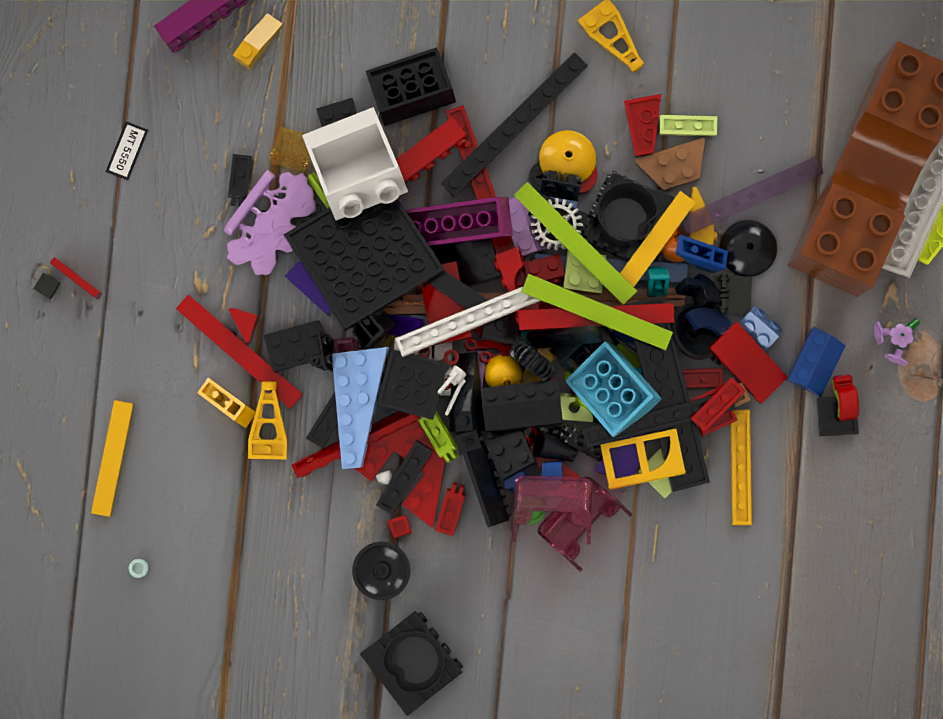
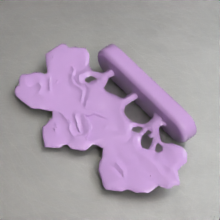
M269 170L263 174L223 230V232L232 236L239 228L242 229V236L227 244V251L229 252L227 259L236 265L251 261V267L255 275H269L277 263L275 251L281 250L286 253L293 251L284 238L285 233L296 227L291 224V219L293 217H306L316 211L313 188L307 184V177L304 176V173L296 176L290 172L282 173L279 178L280 187L272 191L269 190V187L273 183L275 175ZM279 193H286V197L278 199L274 195L278 196ZM262 196H267L271 200V206L266 212H261L255 207ZM251 211L256 214L254 226H245L243 222ZM247 233L251 235L250 239L246 237Z

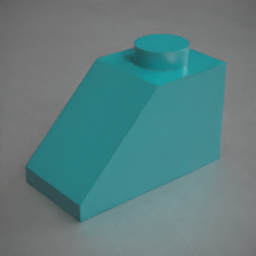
M653 266L647 268L648 297L660 295L667 297L670 279L667 267Z

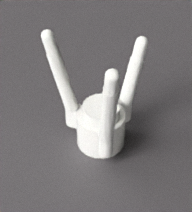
M456 365L452 369H448L445 375L447 381L438 390V394H441L450 383L454 386L458 383L445 412L446 416L449 415L462 386L466 382L464 380L466 373Z

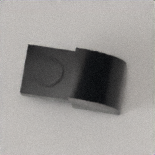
M700 273L693 279L690 277L684 278L675 287L677 295L692 296L695 308L705 307L714 309L722 301L714 282Z

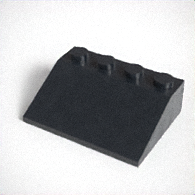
M437 47L366 71L384 126L456 103L451 82Z
M490 239L432 246L433 252L441 264L457 262L460 281L468 287L501 278V272L497 270L494 263L496 257Z
M485 447L464 452L463 456L487 527L509 521V516H512L509 505H504L502 498L506 496L503 487H498L496 480L499 479L496 468L492 469L490 462L493 460L489 451H486Z

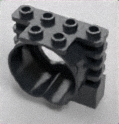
M613 170L612 175L607 174L603 183L606 186H601L596 198L598 203H593L588 218L591 220L588 225L584 224L580 235L592 246L599 247L605 252L607 251L614 256L621 257L623 261L628 263L675 197L658 189L648 188L647 185H642L636 180L628 179L627 176L617 174ZM626 198L634 200L642 206L646 213V220L638 226V237L636 239H621L605 229L602 224V214L609 203L617 199Z
M416 610L360 653L361 657L407 716L463 673L461 662L457 658L453 659L451 657L450 648L445 642L441 644L437 639L440 635L434 627L429 628L425 623L428 621L422 612L417 613ZM409 637H420L429 641L437 652L438 664L434 674L421 683L406 681L403 669L395 666L392 662V654L395 647L402 640Z

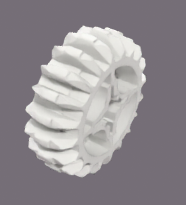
M558 198L555 199L554 205H552L550 199L548 200V203L553 208L563 209L567 212L563 218L566 221L572 218L575 230L577 226H583V223H577L576 221L582 218L581 215L577 217L574 215L578 212V209L570 210L573 206L572 203L566 207V200L562 201V205L558 204ZM538 219L537 223H531V226H537V229L532 230V233H539L535 240L543 239L540 243L541 246L548 242L547 249L551 248V244L555 245V250H558L559 244H561L563 250L566 249L560 241L550 240L546 237L550 231L547 228L541 231Z

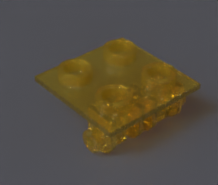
M280 126L274 148L271 149L269 163L306 173L310 155L302 136L305 133Z

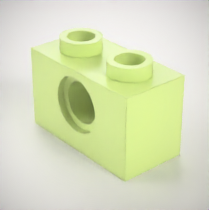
M560 393L563 420L593 422V413L583 406H580L577 413H572L569 410V404L575 402V397H571L570 393Z

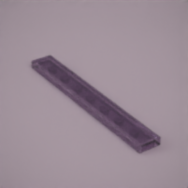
M816 157L810 158L687 214L682 223L688 235H691L822 175L823 171Z

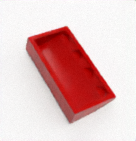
M457 262L441 264L444 271L460 281ZM425 283L427 285L425 288L421 285L428 324L466 310L428 283ZM470 330L434 345L470 339L471 332Z

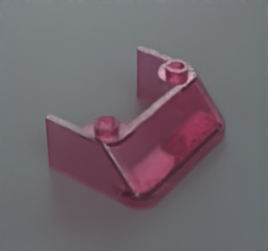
M520 476L516 479L513 505V542L517 541L518 524H528L532 520L533 511L572 512L573 523L580 527H587V544H591L592 483L586 478Z
M584 477L539 525L538 534L581 572L583 569L574 561L580 553V546L576 543L577 540L601 514L605 517H612L620 509L629 517L633 514L591 477Z

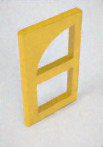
M676 428L600 445L609 490L686 474ZM669 436L670 448L665 461L655 470L649 471L643 441ZM635 443L641 473L615 479L609 449Z

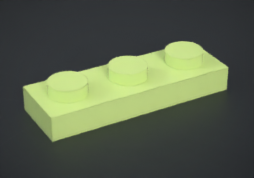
M660 115L659 135L717 136V116Z

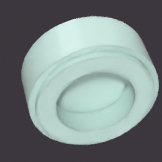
M135 559L129 564V573L135 578H142L149 571V565L143 559Z

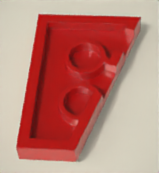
M661 94L624 101L635 157L654 154Z

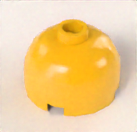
M498 355L490 359L485 366L484 378L489 387L521 384L522 367L510 355L508 357Z

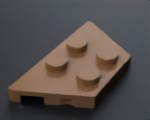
M703 137L635 159L634 162L662 191L699 180L705 138Z

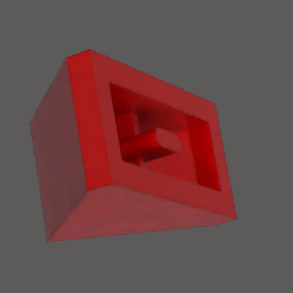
M232 307L228 310L246 344H250L259 316Z

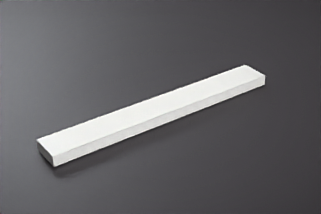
M523 287L397 337L395 340L402 357H405L538 303L541 300L522 293Z

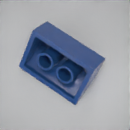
M811 328L786 381L821 397L846 345L818 328Z

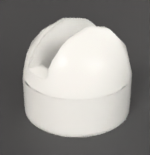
M390 470L376 475L381 485H387L391 482L392 474Z

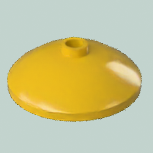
M564 130L552 134L544 141L539 153V164L543 174L544 171L548 172V170L557 171L556 180H558L559 172H561L560 181L564 182L565 173H567L566 182H568L569 174H573L582 178L581 183H583L590 177L595 168L596 153L592 143L584 135L575 131ZM565 153H571L572 157H566Z

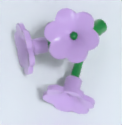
M914 318L906 326L900 323L896 328L882 329L879 321L874 323V337L878 345L883 343V336L887 335L892 336L891 342L894 345H899L894 354H885L884 357L889 359L890 362L902 366L908 364L907 361L901 358L904 352L902 349L908 343L913 342L912 332L920 324L919 319Z

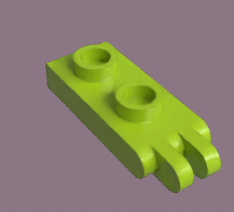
M437 410L434 420L426 418L418 420L440 458L444 457L447 463L451 462L452 458H458L456 452L457 445Z

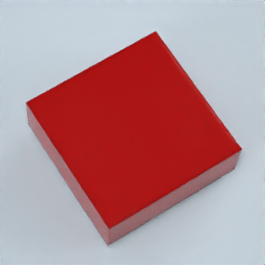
M406 515L388 520L393 539L412 533Z

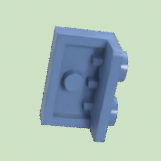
M754 306L739 324L765 352L781 335L783 330L778 322L766 316L767 314L763 309Z

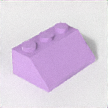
M516 197L510 199L509 206L513 234L511 239L514 248L520 247L523 258L548 250L547 246L549 243L545 242L541 246L540 243L543 239L535 240L539 233H532V230L537 229V226H531V223H537V219H533L532 216L528 215L529 210ZM540 222L541 231H543L546 227ZM550 233L547 234L546 237L552 240Z

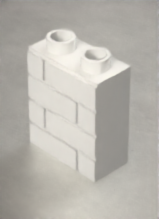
M374 107L302 135L335 220L344 217H356L366 208L379 203L387 204L394 202L399 195L408 192Z

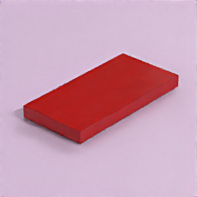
M737 321L709 347L712 353L743 384L745 389L759 404H762L788 378Z

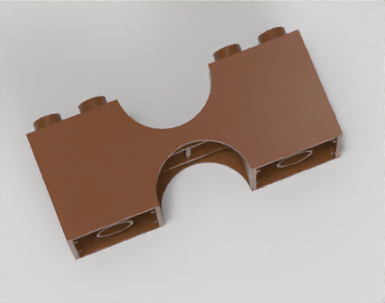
M897 41L880 61L852 122L851 131L829 181L817 199L787 265L855 297L874 287L906 216L904 211L912 189L927 159L938 145L943 134V61L900 41Z

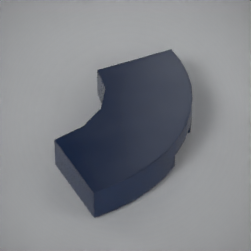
M696 308L684 314L694 330L707 328L717 336L722 335L732 325L726 316L711 308Z

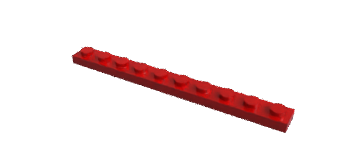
M464 105L447 110L445 113L448 120L454 117L468 136L465 139L467 142L458 148L464 161L478 147ZM485 167L470 182L477 200L496 197ZM511 236L491 238L496 255L514 248ZM523 270L518 275V287L524 285L526 281Z

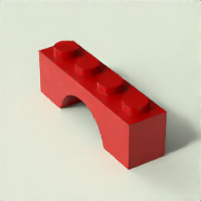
M515 247L495 255L496 260H494L497 270H501L503 276L501 278L502 285L509 292L518 289V275L526 265L520 247ZM538 302L521 310H538L543 308L541 303ZM516 311L517 314H515V319L517 321V324L519 325L518 311Z

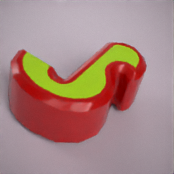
M850 374L834 376L832 378V389L838 401V419L840 421L857 419L859 416V398L857 389L853 385L852 376Z

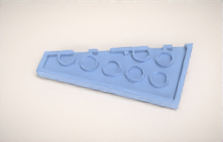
M389 347L332 354L342 469L363 467L368 446L367 441L372 428L371 423L377 406L381 378L385 370V360Z

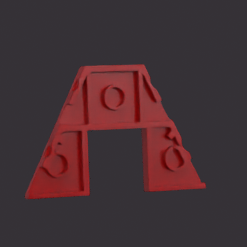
M416 420L392 434L381 437L376 442L369 443L363 467L354 469L372 481L394 451L403 458H406L417 440L434 450L421 470L424 476L402 503L405 508L433 528L445 459L438 456L421 424Z

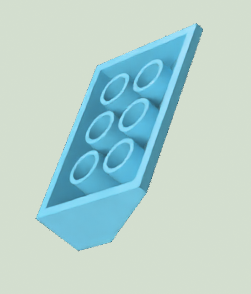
M604 341L565 380L612 437L617 436L647 414L662 399L615 344Z

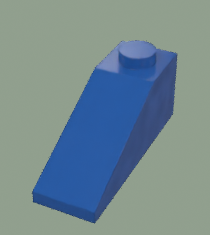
M678 235L676 248L678 256L696 268L710 273L726 269L727 250Z

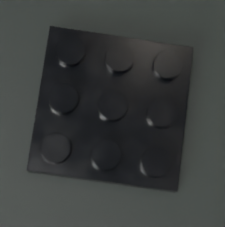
M391 349L377 406L434 420L440 398L438 390L444 383L448 363L414 354L402 357L400 351Z

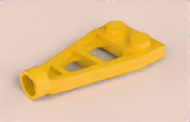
M610 0L602 1L578 19V23L591 39L628 66L633 73L644 66L645 63L639 57L619 11ZM609 21L615 24L618 34L612 39L605 38L599 32V29ZM621 38L625 40L629 47L628 51L624 54L620 53L613 46Z
M261 382V394L248 439V459L287 460L288 439L276 393L277 382ZM265 390H272V392L268 394ZM264 404H272L274 406V418L262 417ZM262 424H274L277 437L275 439H261L259 433Z

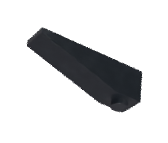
M478 352L459 354L457 367L466 373L464 378L466 382L450 410L451 432L485 429ZM458 383L456 384V386H453L452 397L458 386Z

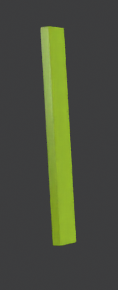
M528 182L514 194L623 305L637 292Z
M528 274L521 291L536 299L663 350L667 349L673 334L669 330L531 274Z

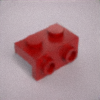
M560 254L525 262L524 272L526 278L528 274H531L555 285H560L564 281L565 272Z

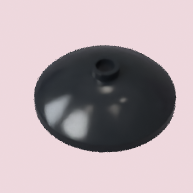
M743 220L734 223L725 231L720 241L719 248L728 251L726 267L739 276H758L767 271L776 258V239L771 230L758 221ZM747 244H752L753 249L748 250Z
M694 303L686 304L674 313V323H671L673 341L677 348L689 358L696 360L707 359L714 355L709 347L720 336H717L707 328L694 330L684 314L696 308Z
M374 542L365 546L355 557L352 567L353 580L357 588L367 597L376 600H387L400 594L406 587L410 578V563L406 554L398 546L389 542ZM380 567H384L386 569V572L384 574H380L378 572V569Z

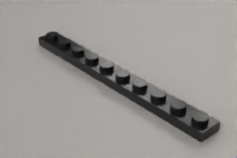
M574 52L441 182V185L455 197L588 65Z

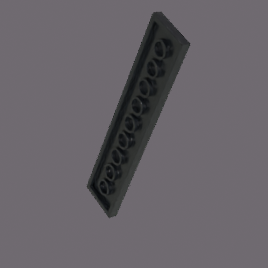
M663 295L625 305L665 304ZM670 323L654 324L672 332ZM671 336L666 350L633 338L642 376L662 398L651 411L690 401L673 337ZM693 421L656 430L657 432L675 428L677 430L686 474L668 478L672 492L710 483L696 424ZM669 436L658 438L664 461L670 448Z

